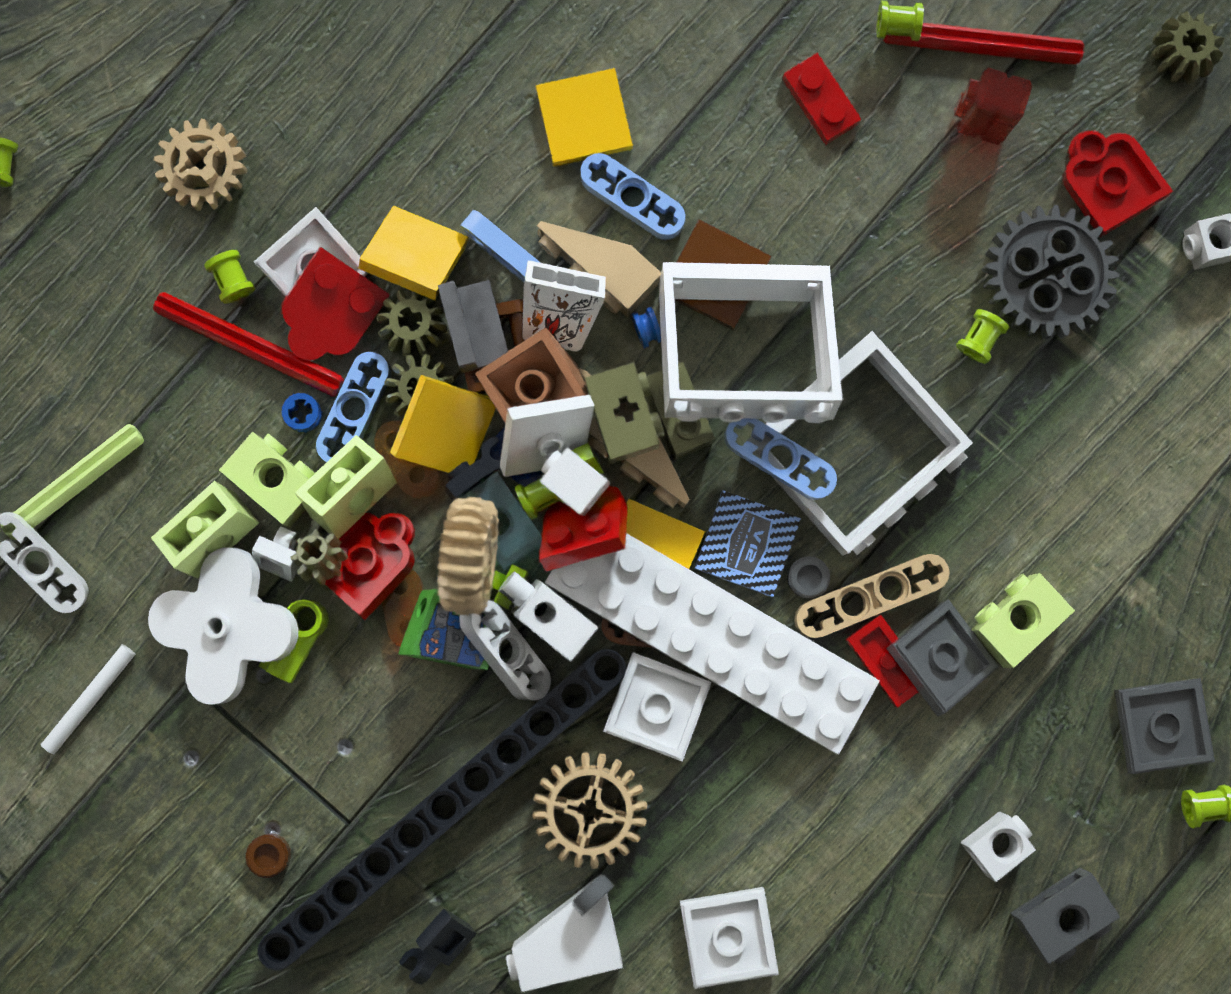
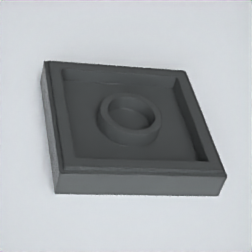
M949 599L939 604L886 648L937 717L948 712L999 667Z
M1195 678L1114 690L1128 773L1137 774L1215 762L1201 679Z

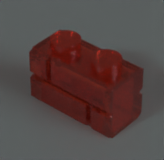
M989 67L986 71H983L978 80L971 78L965 93L961 92L953 116L959 117L957 124L958 133L974 138L980 135L981 140L999 145L1001 142L1003 143L1024 115L1032 89L1031 81L1014 75L1007 78V73Z

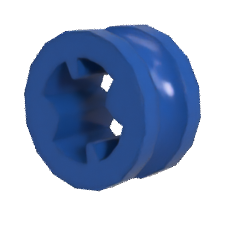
M652 307L646 308L645 313L642 315L637 314V312L631 313L632 321L642 347H649V342L653 340L660 343L661 329Z
M296 393L285 400L282 406V417L284 422L298 432H309L319 425L322 419V410L320 404L312 396L305 393ZM305 402L304 405L307 408L312 407V414L306 415L305 423H299L300 420L296 417L292 419V412L298 410V403Z

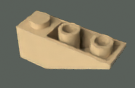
M543 221L537 225L538 236L541 238L538 244L552 258L556 259L560 255L571 265L569 268L571 270L606 277L603 305L614 314H617L620 310L628 317L659 284L661 272L632 245Z
M625 402L620 404L619 412L615 416H623L626 423L632 421L633 413L637 410L636 408L629 409ZM594 416L588 436L590 440L587 443L595 452L606 459L608 456ZM658 438L660 445L657 450L620 461L623 463L620 467L623 473L637 483H640L643 479L657 488L653 494L669 507L674 508L676 504H679L684 508L690 500L660 438Z

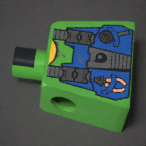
M422 590L398 655L468 669L488 670L489 664L462 631L460 614L445 611L440 603L438 590ZM481 612V614H479L481 617V622L478 626L487 628L482 621L483 617L485 616V613Z

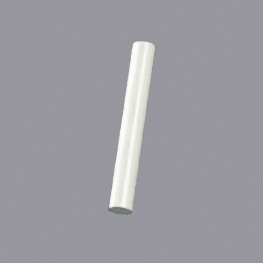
M122 644L41 743V746L46 751L55 754L136 655L130 648Z

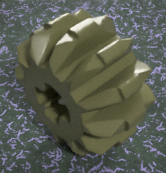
M1188 11L1181 13L1176 19L1173 17L1167 19L1162 24L1161 31L1154 35L1152 41L1157 47L1151 52L1150 58L1162 61L1157 73L1165 72L1168 69L1171 72V82H1176L1183 77L1187 84L1194 83L1198 77L1206 78L1213 72L1214 65L1218 64L1223 56L1219 48L1223 45L1225 38L1213 34L1217 29L1218 23H1212L1207 26L1204 24V13L1198 14L1192 19Z
M400 289L396 292L400 302L395 304L389 299L383 301V305L390 311V314L381 313L377 315V321L386 325L378 334L382 340L391 339L388 349L392 353H395L403 346V356L406 358L407 355H413L414 347H417L423 357L424 354H428V350L425 347V344L428 342L436 348L441 346V341L434 333H446L448 327L445 323L438 321L446 315L443 307L433 308L437 299L432 300L425 297L422 300V295L413 291L411 299H407L404 291ZM414 316L417 321L422 320V322H417L419 326L417 330L410 331L407 326H403V324L408 325L406 318Z
M407 355L406 363L409 370L405 372L396 363L392 366L394 373L401 377L400 381L386 378L384 384L389 388L398 389L399 392L391 393L385 399L387 403L403 401L394 412L397 417H401L407 411L412 398L408 393L413 392L412 387H409V385L414 380L418 383L421 375L448 384L454 382L452 375L438 379L437 376L445 368V364L442 361L438 362L430 370L428 369L430 355H423L421 367H416L413 356Z

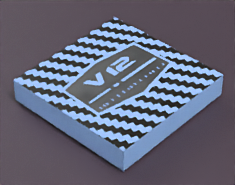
M723 490L694 569L773 597L801 518Z

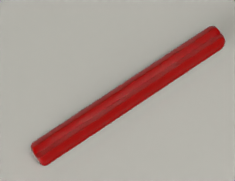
M923 23L919 41H912L910 36L886 35L883 39V42L886 44L1074 65L1079 64L1084 54V42L1081 40Z
M161 292L154 302L153 310L157 314L332 397L339 393L343 385L344 379L341 375L310 360H303L291 351L166 292Z

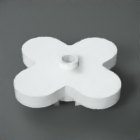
M226 547L213 551L202 564L198 590L196 592L178 590L165 592L156 598L149 611L148 623L153 637L164 646L184 649L188 652L185 675L186 684L192 696L205 704H223L236 698L243 689L248 662L251 660L260 662L281 660L292 652L298 639V625L293 614L281 605L264 603L258 597L260 582L258 564L250 553L238 548Z

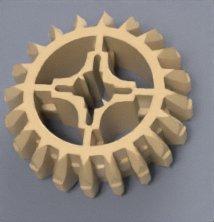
M474 497L458 498L453 501L450 509L447 511V519L444 521L443 535H441L442 542L439 551V576L437 581L439 583L438 594L440 596V603L445 611H452L460 615H469L470 613L481 614L490 600L497 562L499 534L498 512L491 501H483L482 498Z
M583 752L581 757L582 766L576 767L572 756H568L565 758V762L569 771L564 773L556 764L551 767L552 774L557 778L555 783L548 778L543 777L541 779L540 785L550 792L549 795L535 794L534 801L539 804H545L546 809L534 811L533 818L547 820V824L541 825L537 828L536 832L538 836L552 833L553 837L545 845L548 851L554 849L559 843L563 846L558 856L560 861H565L571 851L576 853L574 859L575 867L580 868L583 862V855L591 856V868L596 869L599 866L598 855L600 854L605 855L609 865L615 863V857L612 849L617 847L622 855L626 856L629 854V848L623 842L625 838L632 842H639L640 835L631 830V826L644 827L646 825V819L634 815V811L647 809V802L643 800L633 801V796L642 793L643 787L641 784L630 788L627 786V783L635 776L632 770L626 771L621 777L616 774L622 765L619 759H616L612 763L611 768L608 769L604 767L606 754L600 753L598 755L597 765H589V753ZM591 775L589 787L584 795L580 797L568 796L567 798L557 796L560 790L571 780L580 776ZM604 778L612 782L620 790L625 800L626 811L617 810L602 800L601 790ZM596 789V808L602 810L603 813L599 817L594 815V820H589L588 829L585 831L584 812L578 810L581 802L586 805V800L591 799L592 791ZM555 809L563 810L564 813L573 815L579 823L577 841L571 839L562 831L556 820ZM613 822L622 824L619 830L609 839L600 843L589 844L593 829L598 824H613Z

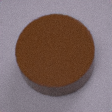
M272 833L263 834L254 839L246 851L247 866L252 873L262 878H271L280 874L286 869L291 858V850L287 841L283 837Z

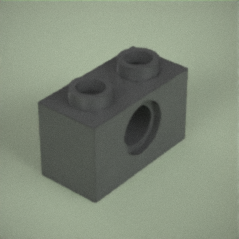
M1080 867L1010 913L1036 955L1048 964L1053 961L1061 963L1069 959L1076 953L1077 949L1075 947L1088 938L1095 940L1104 936L1112 929L1111 923L1120 918L1093 874ZM1072 908L1075 914L1073 924L1066 929H1061L1059 926L1061 913L1066 909Z

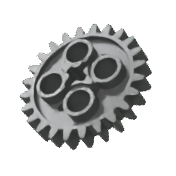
M1054 205L1049 210L1047 216L1042 207L1037 206L1032 211V219L1025 211H1022L1016 217L1017 224L1011 220L1007 221L1003 226L1006 234L998 232L992 238V241L998 247H990L985 252V256L994 262L988 263L982 268V272L993 275V278L983 285L984 289H995L997 293L988 301L989 304L1001 302L1004 306L998 317L1003 318L1009 314L1013 315L1012 329H1015L1022 323L1027 324L1026 336L1029 337L1038 328H1041L1043 340L1050 338L1054 329L1059 338L1063 339L1069 335L1070 328L1078 334L1085 329L1084 321L1090 325L1098 321L1099 317L1096 311L1103 313L1110 307L1103 298H1110L1117 292L1115 288L1107 283L1120 277V273L1108 270V267L1118 260V256H1106L1105 250L1113 244L1112 241L1099 242L1097 239L1103 228L1098 227L1090 231L1087 228L1090 221L1088 215L1079 223L1074 221L1075 209L1073 208L1061 217L1058 205ZM1052 238L1063 240L1067 247L1066 254L1055 251L1051 243ZM1015 255L1026 257L1030 261L1031 270L1027 272L1019 269L1015 263ZM1077 255L1082 257V262L1066 267L1056 276L1050 275L1024 290L1018 287L1019 283L1035 278L1045 269L1051 270ZM1072 273L1078 274L1084 279L1086 284L1084 291L1076 289L1071 284L1070 277ZM1034 291H1041L1049 298V308H1042L1036 304L1033 297Z

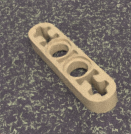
M935 554L916 557L805 602L795 612V627L805 637L819 638L939 590L949 579V567L943 558ZM925 561L929 567L937 566L939 573L934 575L935 583L931 585L928 579L915 582L913 586L917 589V592L911 593L910 581L902 570L908 568V574L912 576L924 570L923 563ZM888 576L898 579L902 587L900 596L893 601L885 599L879 589L881 581ZM848 592H856L863 599V610L856 616L847 615L841 607V600ZM832 599L833 610L841 622L835 625L833 616L819 622L821 629L815 631L813 626L805 627L803 619L808 617L807 610L812 607L815 613L826 611L830 607L825 601Z

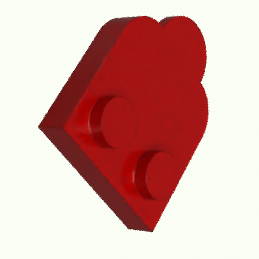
M1085 131L1076 135L1069 145L1068 156L1070 161L1063 172V184L1085 217L1087 215L1090 217L1089 222L1094 229L1098 227L1103 228L1099 235L1100 238L1168 198L1173 192L1138 141L1128 134L1115 133L1105 138L1103 134L1097 131Z
M319 246L281 305L283 319L291 327L288 334V344L291 351L303 360L318 359L326 352L335 355L350 352L357 345L382 308L383 301L388 299L390 294Z
M608 486L585 516L580 515L567 503L560 501L553 504L547 510L544 516L539 560L546 572L626 548L628 504L617 487Z
M365 513L339 538L341 543L338 548H341L348 555V559L341 561L340 572L342 575L340 577L335 575L333 578L327 579L325 585L364 621L413 569L415 557L409 547L415 537L413 523L408 517L399 513H388L379 519L371 513Z

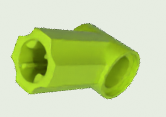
M297 600L289 605L287 609L293 614L296 622L298 614L302 609L310 607L314 610L316 614L315 625L308 631L303 630L298 625V639L292 652L278 661L261 662L259 667L279 679L293 683L318 636L325 631L329 622L328 612L319 602Z

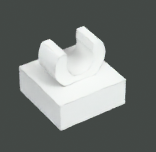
M281 526L273 541L259 536L252 549V556L256 560L258 567L292 582L299 569L290 559V556L296 554V551H293L297 544V541L294 540L296 532Z

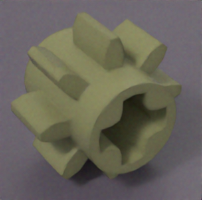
M315 529L312 535L303 539L298 538L296 554L290 556V559L300 567L297 574L304 581L307 582L314 576L315 580L323 586L327 579H331L335 575L339 577L342 575L340 572L341 561L348 559V555L341 548H338L341 541L333 533L324 539L322 534Z

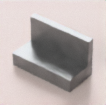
M489 280L460 288L456 287L454 281L438 285L458 365L462 373L484 368L508 352Z

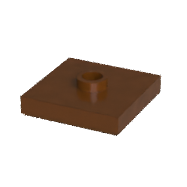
M699 219L676 263L768 265L772 256ZM675 299V301L731 330H734L749 301Z

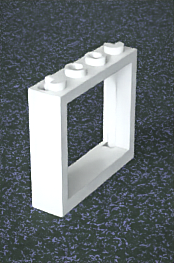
M663 263L658 285L665 418H677L685 422L696 421L700 418H720V420L725 422H737L742 419H762L769 423L781 422L785 419H805L809 423H821L834 419L842 402L829 266ZM675 299L810 302L818 392L679 390Z
M873 331L838 360L840 382L868 359L944 443L946 448L847 536L841 532L814 500L804 497L775 479L842 556L850 553L852 550L858 555L876 540L871 534L882 523L889 528L907 512L902 506L913 496L919 501L938 485L933 478L944 468L950 474L968 458L964 451L973 444ZM817 379L803 392H818ZM785 419L776 423L767 422L766 425L782 434L798 419ZM764 434L762 442H759L752 436L747 441L758 446L753 455L760 458L763 448L772 439ZM769 451L768 459L770 464L776 469H785Z

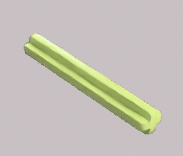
M128 424L13 513L21 516L32 528H35L143 444V436L133 425ZM10 523L5 526L0 524L3 532L11 540H17L12 534L16 529L14 524Z

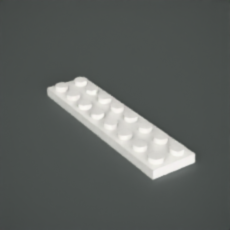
M627 533L626 548L624 550L554 569L545 582L552 589L837 755L842 750L880 681Z

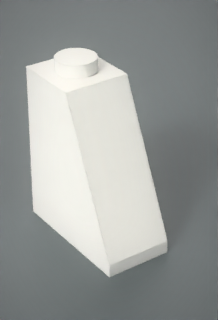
M596 878L514 941L512 947L513 954L506 956L511 981L519 980L521 992L623 968L607 894L583 916L572 905V901Z

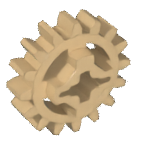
M206 119L200 120L198 128H193L188 120L184 121V131L182 133L171 128L169 132L173 140L170 143L160 140L158 143L165 151V154L154 156V161L157 165L164 168L155 173L156 178L161 183H166L163 190L169 197L176 195L175 200L183 207L191 200V204L196 211H201L203 202L206 201L213 209H217V198L221 196L230 202L232 197L228 190L231 187L236 189L243 187L236 176L247 173V168L244 164L238 162L245 158L246 155L241 147H235L239 141L234 134L229 133L225 135L226 130L220 123H217L211 130ZM197 141H206L205 143H194ZM180 154L179 164L176 165V160L178 158V155ZM200 160L206 164L201 170L196 166V163ZM224 164H226L225 172H224L223 176L221 177V174H222V166H223ZM197 186L209 187L206 189L195 190Z

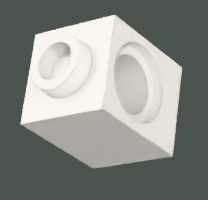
M1231 213L1197 221L1184 231L1183 249L1186 257L1192 260L1194 270L1231 261ZM1210 233L1220 238L1222 249L1212 245L1209 237Z
M566 448L562 454L559 451H555L541 469L545 475L540 482L583 516L586 515L611 484V482L569 448Z
M1001 812L995 814L960 842L983 873L995 882L1036 850L1028 840L1032 833L1017 815L1011 818L1009 815ZM1000 833H1006L1009 837L1008 849L1002 854H995L992 848L994 838Z

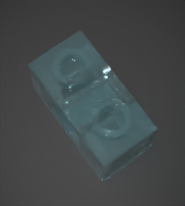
M498 472L460 497L462 499L468 497L482 498L483 501H491L498 514H504L509 518L510 526L508 531L498 536L497 562L495 567L500 564L503 570L507 572L512 564L517 565L541 548L542 535Z

